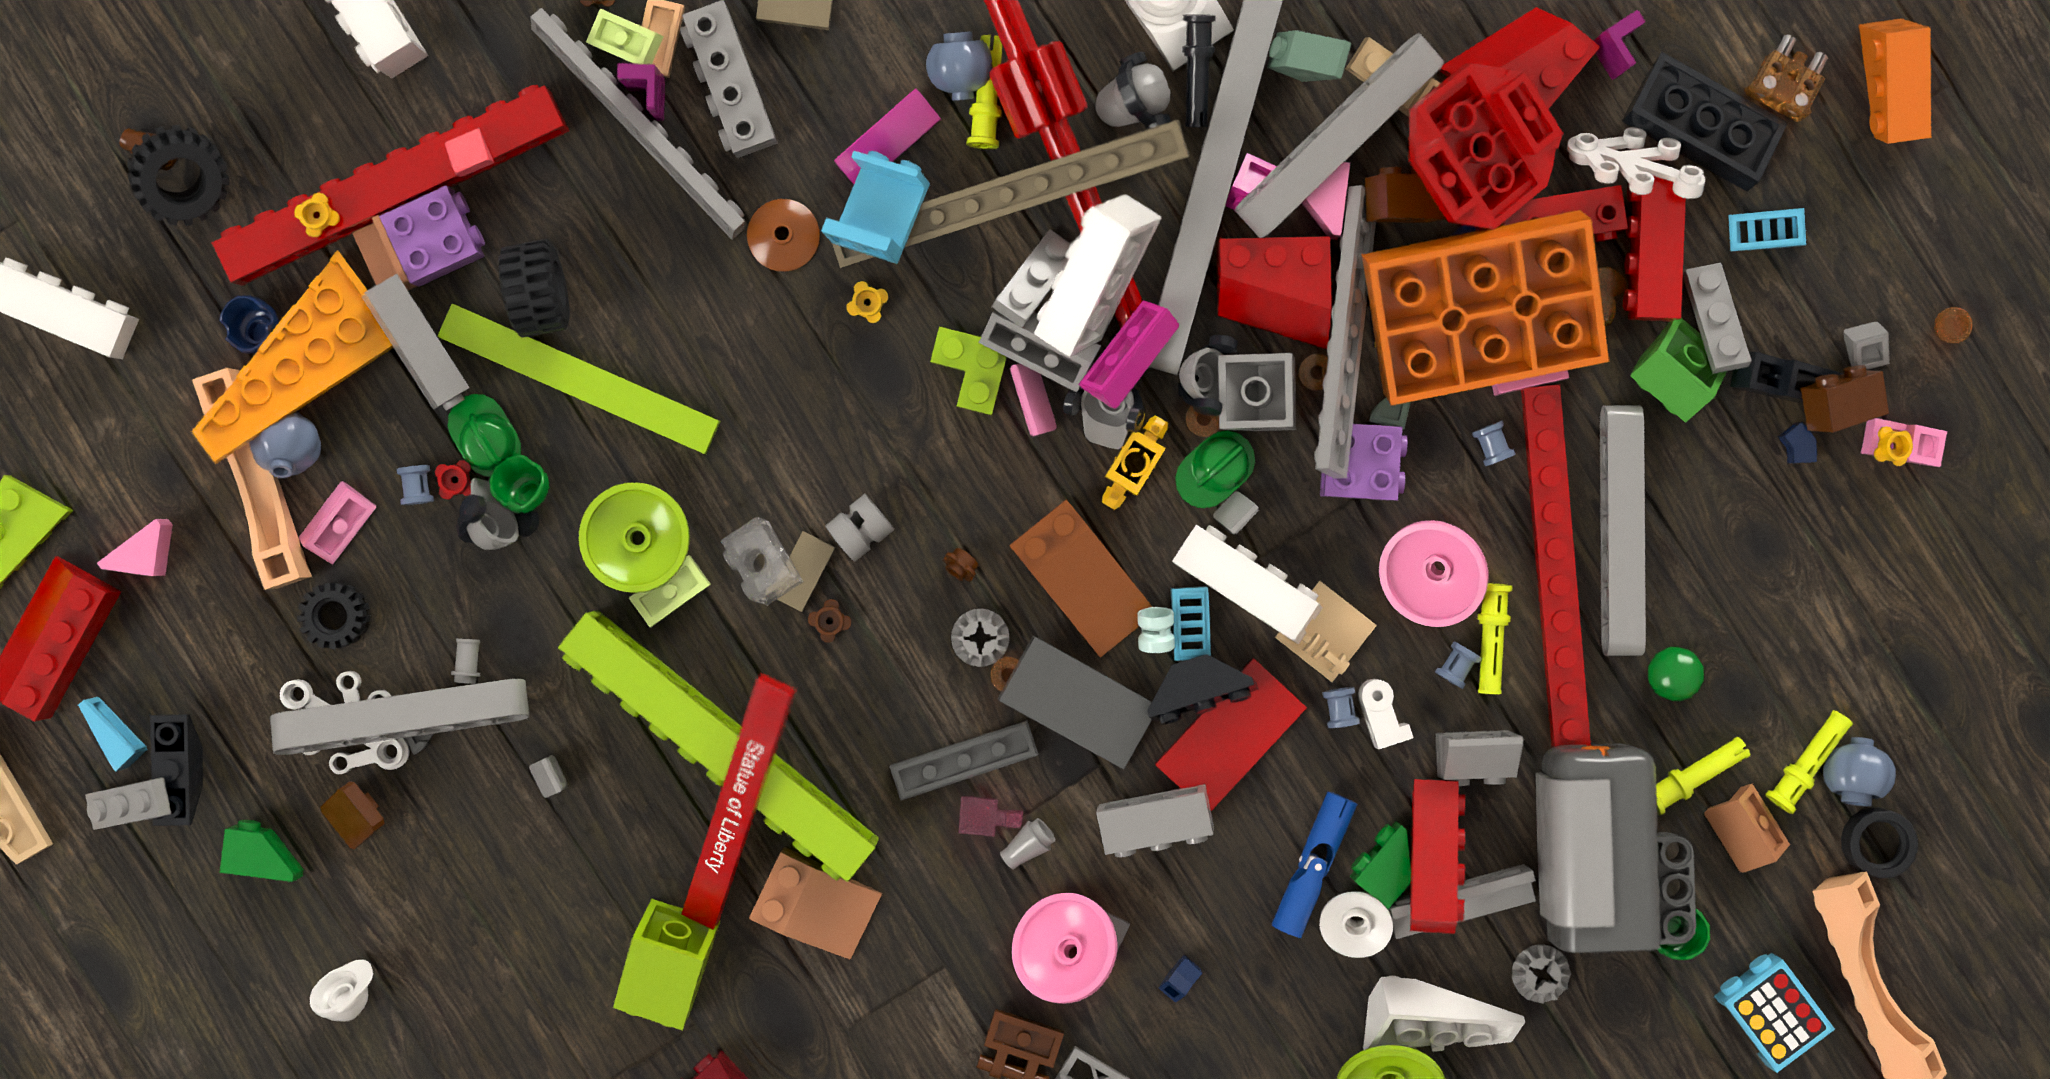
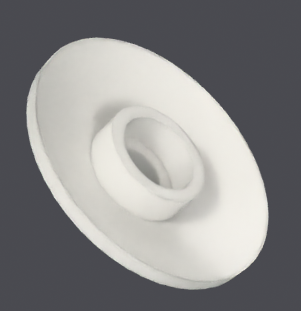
M1346 892L1335 896L1325 905L1320 917V931L1325 942L1336 952L1348 957L1363 958L1380 952L1389 943L1393 932V919L1389 909L1370 894ZM1358 916L1363 918V920L1354 921L1351 917Z

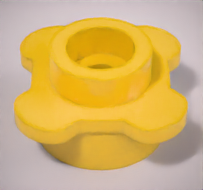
M322 193L314 194L312 199L306 200L295 208V217L300 219L301 223L306 226V233L311 237H319L322 230L328 226H335L339 222V214L336 211H332L328 205L327 196ZM315 212L320 213V217L318 219L314 218Z
M864 281L856 283L852 301L847 304L848 313L852 316H863L870 323L878 322L881 319V307L883 303L888 301L887 292L884 289L876 290L868 287V284ZM865 299L871 300V304L869 306H866L864 304Z
M1889 426L1880 428L1878 431V437L1880 438L1878 448L1874 450L1875 459L1879 462H1884L1885 460L1892 461L1895 466L1904 465L1913 449L1911 435L1907 431H1893ZM1891 443L1894 445L1893 450L1890 447Z

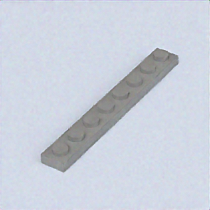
M542 8L530 17L531 29L732 240L743 231L745 221L742 219L744 214L737 204L730 199L726 202L717 193L719 188L714 180L706 173L700 175L692 166L694 162L690 155L681 147L676 149L666 139L668 134L665 129L655 120L650 122L641 113L643 108L634 96L629 93L625 96L617 88L618 82L613 74L605 67L601 69L597 67L591 60L593 56L589 49L581 41L574 42L566 34L568 31L566 26L555 14L549 16Z
M1362 185L1350 186L1348 198L1345 202L1344 232L1340 238V266L1336 273V300L1331 312L1333 326L1331 339L1327 346L1329 360L1327 374L1323 380L1325 394L1323 410L1319 415V445L1315 450L1316 469L1332 478H1347L1368 296L1362 254L1373 252L1376 222H1366L1365 187Z

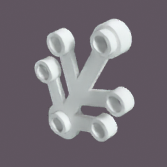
M1630 127L1625 129L1623 137L1598 139L1593 134L1581 133L1570 138L1568 141L1567 151L1569 152V158L1574 163L1590 165L1595 172V179L1599 182H1615L1618 170H1620L1630 184L1629 189L1636 194L1645 195L1652 191L1653 175L1673 181L1672 189L1680 197L1697 198L1703 193L1705 177L1700 168L1687 165L1677 170L1652 162L1654 160H1676L1679 157L1681 143L1676 139L1663 138L1659 141L1658 147L1642 149L1645 144L1646 132L1640 128ZM1625 148L1632 149L1630 151H1617L1618 149Z
M354 671L341 673L337 677L336 685L343 694L344 702L360 701L358 689L361 686V677ZM347 675L354 679V686L351 689L346 688L343 683ZM304 680L289 681L280 690V700L289 709L296 710L303 707L308 709L330 705L313 695L312 687ZM296 687L304 691V698L301 701L295 699L293 695ZM377 690L372 692L367 700L375 699L378 694L383 697H390L391 695L385 690ZM404 738L366 743L365 745L371 749L354 754L345 751L334 754L329 760V767L336 774H344L354 767L376 762L383 769L393 770L406 763L410 749ZM389 744L397 748V755L394 758L389 757L386 753V748ZM321 750L305 752L303 754L313 755L320 752ZM339 756L347 760V767L345 769L338 768L336 764Z

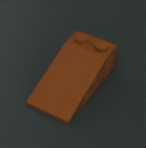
M1067 499L1009 545L1100 658L1139 627L1137 619L1139 610L1152 607Z

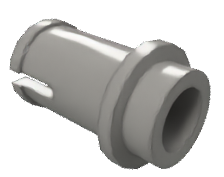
M457 638L455 671H451V675H454V682L476 684V678L480 677V673L477 672L480 640Z

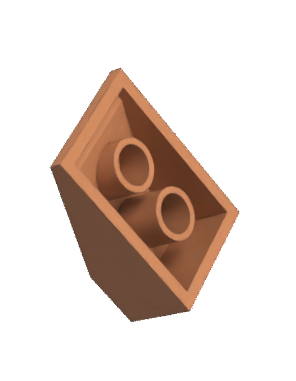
M784 847L749 919L784 936L851 960L882 893L851 878L848 882L842 877L837 881L821 868L822 864Z

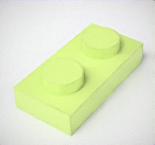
M600 9L586 43L633 64H652L664 36Z
M688 555L680 570L664 585L650 591L637 592L629 597V599L649 627H653L711 584L692 557Z

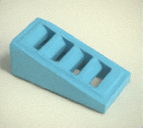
M1804 208L1728 215L1730 252L1806 245ZM1784 218H1792V239H1786ZM1771 219H1777L1778 240H1771ZM1762 220L1763 241L1756 242L1755 221ZM1747 221L1748 243H1741L1740 222Z
M1208 587L1170 588L1171 610L1174 612V624L1172 625L1175 637L1174 661L1189 660L1205 654L1211 656ZM1200 598L1199 606L1180 607L1181 599ZM1201 613V620L1181 621L1180 614ZM1201 627L1202 634L1181 635V628ZM1202 641V649L1182 650L1183 642Z
M99 697L85 699L78 705L115 772L127 769L147 750V746Z

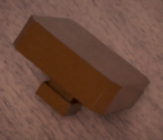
M352 781L339 788L320 807L321 813L352 849H356L366 842L385 824L384 818L377 811L379 805L369 793L364 794L357 784Z

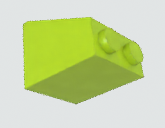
M651 899L632 938L613 1008L624 1011L632 1016H639L658 1022L663 1026L683 1031L692 1010L719 924L712 930L681 915L682 908Z

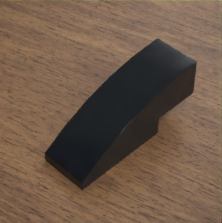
M1749 352L1751 358L1749 367L1733 370L1730 387L1803 404L1801 388L1815 384V378L1830 374H1837L1839 376L1844 373L1797 360H1785L1759 352Z

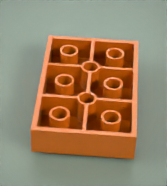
M1581 210L1499 226L1494 230L1484 229L1362 254L1383 394L1391 406L1609 362L1592 222Z

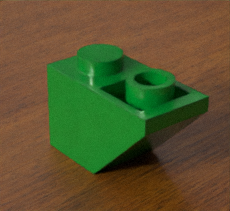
M1397 821L1392 826L1386 824L1376 835L1374 841L1377 844L1368 854L1366 852L1360 854L1351 866L1353 873L1350 877L1371 896L1379 900L1387 909L1392 906L1411 883L1407 829Z

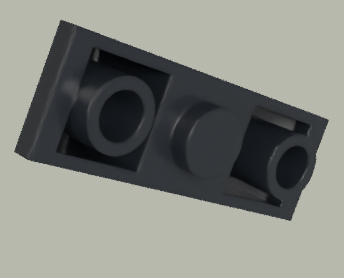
M1205 654L1173 664L1147 711L1149 718L1153 721H1160L1161 725H1167L1181 720V714L1195 710L1196 714H1202L1217 708L1216 703L1230 699L1231 703H1237L1252 697L1251 692L1259 690L1257 682L1252 677Z
M190 714L150 715L152 780L164 779L171 814L153 818V826L192 825L203 787V749Z

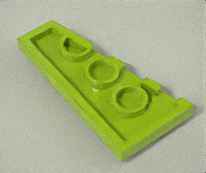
M4 475L0 481V589L4 586L3 583L14 571H18L27 561L26 558L34 549L47 540L52 534L51 531L61 520H65L74 511L10 475Z

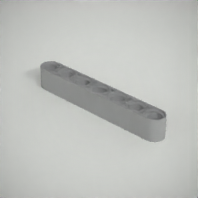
M1420 33L1412 36L1237 205L1236 213L1259 238L1269 234L1441 68L1444 60Z
M1604 405L1600 413L1602 651L1605 656H1642L1646 645L1644 413L1640 405Z
M507 679L281 712L271 715L270 723L273 754L290 755L515 722L529 718L530 714L526 680Z

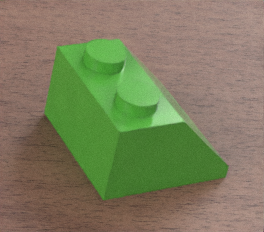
M1681 318L1668 323L1639 358L1630 376L1637 382L1640 388L1650 392L1664 404L1670 413L1677 415L1686 423L1715 397L1727 371L1712 374L1701 334Z

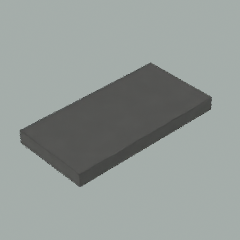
M1034 635L997 698L1002 703L1122 769L1127 765L1152 721L1147 711L1152 701Z

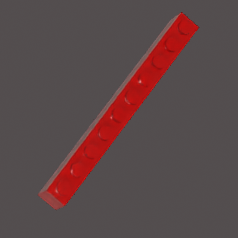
M538 85L529 86L518 93V98L508 103L505 100H501L487 106L485 114L474 119L472 116H467L455 121L452 124L453 129L442 134L437 131L423 136L419 139L420 144L407 150L406 147H402L389 152L386 155L387 160L377 165L367 163L354 169V175L343 181L337 178L325 182L320 186L321 191L317 193L327 196L328 205L332 211H336L339 214V222L335 226H328L322 230L319 237L309 236L306 233V226L301 223L300 219L295 217V208L306 200L312 199L313 195L308 197L307 194H302L288 200V207L277 212L267 210L256 215L253 218L255 222L243 228L241 225H237L220 233L222 238L211 243L230 282L243 286L374 223L372 217L376 215H383L444 186H455L569 132L570 130L552 92L545 85L540 88ZM479 128L494 163L459 177L453 170L445 142ZM315 212L314 218L318 219L320 217V213Z

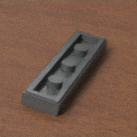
M1025 720L891 764L889 767L900 800H904L1038 756L1039 754L1028 721Z

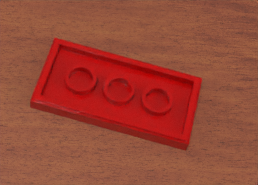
M1254 658L1240 672L1252 677L1257 682L1259 690L1251 692L1252 697L1237 703H1231L1230 699L1216 703V709L1200 714L1155 763L1181 789L1205 784L1211 811L1307 708Z

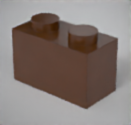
M1400 167L1379 169V175L1365 178L1366 222L1427 224L1446 220L1414 169L1410 170V174H1402V168Z
M1865 365L1844 368V374L1842 375L1830 374L1815 378V384L1801 388L1807 430L1836 432L1889 414L1883 371L1866 370Z

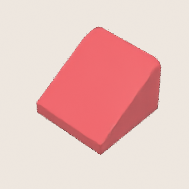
M479 128L445 142L453 170L459 177L494 163Z

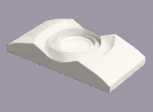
M1125 0L1173 72L1187 63V56H1184L1182 52V46L1186 45V22L1183 21V15H1216V21L1212 22V46L1234 31L1217 0Z

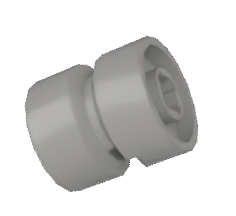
M865 493L849 505L850 513H840L825 525L832 537L854 562L871 550L870 543L872 541L879 543L894 531L886 517Z

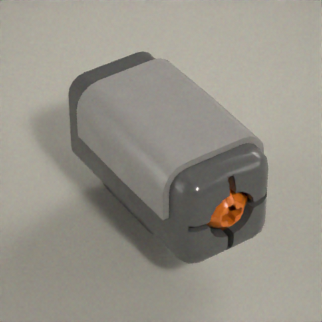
M1621 743L1591 744V746L1559 745L1550 748L1543 756L1542 772H1536L1540 915L1547 919V940L1560 950L1566 952L1655 950L1660 949L1661 944H1681L1692 939L1696 930L1694 852L1692 845L1686 839L1673 833L1657 832L1656 767L1654 759L1643 749ZM1676 842L1679 847L1678 854L1675 858L1668 860L1665 850L1670 843ZM1673 879H1678L1680 883L1679 891L1673 896H1668L1666 891L1668 883ZM1674 916H1680L1681 926L1677 931L1669 933L1667 927L1669 920Z

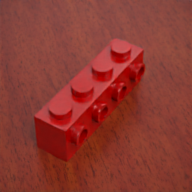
M1653 175V187L1649 194L1641 195L1632 192L1629 189L1630 184L1628 183L1627 197L1628 201L1632 202V216H1629L1627 219L1628 229H1626V236L1631 238V251L1625 257V273L1630 276L1629 289L1625 290L1623 296V308L1625 311H1628V320L1674 321L1681 319L1686 198L1674 193L1672 189L1673 181Z
M1621 185L1531 199L1499 225L1504 226L1581 210L1591 219L1595 242L1617 239V232L1628 229ZM1475 228L1476 231L1484 230L1480 228Z
M1414 779L1412 791L1410 931L1455 934L1457 921L1464 922V899H1457L1458 886H1464L1465 864H1458V851H1464L1465 829H1458V816H1465V794H1458L1459 781Z

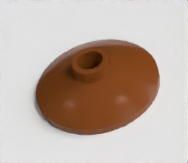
M777 199L762 205L753 214L748 225L747 241L753 256L763 266L774 271L788 272L803 267L813 258L819 246L820 230L816 218L806 206L790 199ZM781 227L789 230V236L785 240H778L776 238V231Z

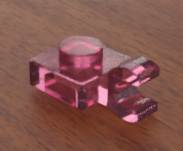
M964 795L961 797L958 833L995 837L996 826L1021 828L1023 811L998 810L997 798Z

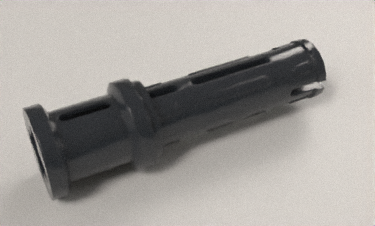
M1185 14L1183 15V21L1186 22V45L1182 46V52L1184 56H1187L1185 127H1208L1209 57H1213V53H1215V47L1211 44L1212 22L1216 21V15Z

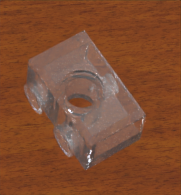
M756 517L721 540L726 549L723 552V556L728 565L734 571L738 570L744 580L741 583V587L751 601L755 600L757 603L769 605L804 582L769 521ZM763 554L765 565L761 571L756 572L753 566L754 560L758 555Z

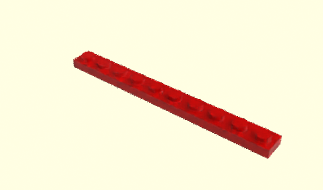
M1560 385L1528 387L1521 390L1551 746H1591Z

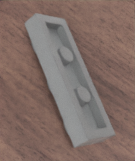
M1049 229L997 297L992 307L1022 328L1051 290L1055 277L1060 271L1065 269L1069 261L1066 258V254L1071 244Z
M1716 263L1686 269L1683 278L1712 374L1749 367L1751 363L1750 354L1722 264Z
M163 778L85 794L88 804L87 814L92 822L93 830L171 814Z

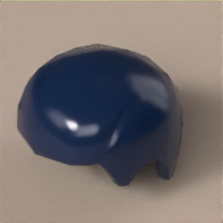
M250 295L236 296L228 301L219 317V321L225 326L227 331L225 340L245 354H256L258 348L279 323L276 311L263 300Z

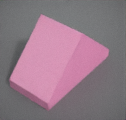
M1343 162L1302 202V205L1326 236H1330V239L1337 240L1342 233L1350 163Z
M155 519L97 562L101 569L147 576H165L172 523L169 519Z

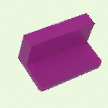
M1638 10L1617 22L1593 40L1600 46L1595 54L1612 80L1636 64L1622 40L1645 23Z
M618 63L617 79L628 91L647 92V110L657 121H664L665 77L655 64Z

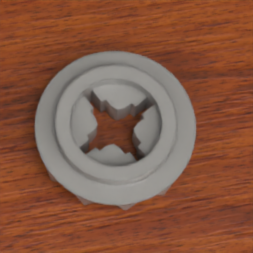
M973 609L960 616L954 624L951 634L952 646L957 656L966 664L978 667L988 666L996 663L1005 654L1009 644V631L1004 620L995 612L987 609ZM978 622H982L985 634L996 636V639H991V641L984 643L981 654L976 642L964 640V637L976 634Z
M1541 944L1533 945L1523 950L1517 956L1512 968V979L1518 992L1526 999L1542 1004L1551 1000H1558L1559 995L1568 989L1569 977L1572 974L1569 969L1568 960L1560 951L1554 947ZM1545 965H1548L1547 972L1554 981L1542 979L1539 984H1536L1537 977L1529 967L1543 969Z

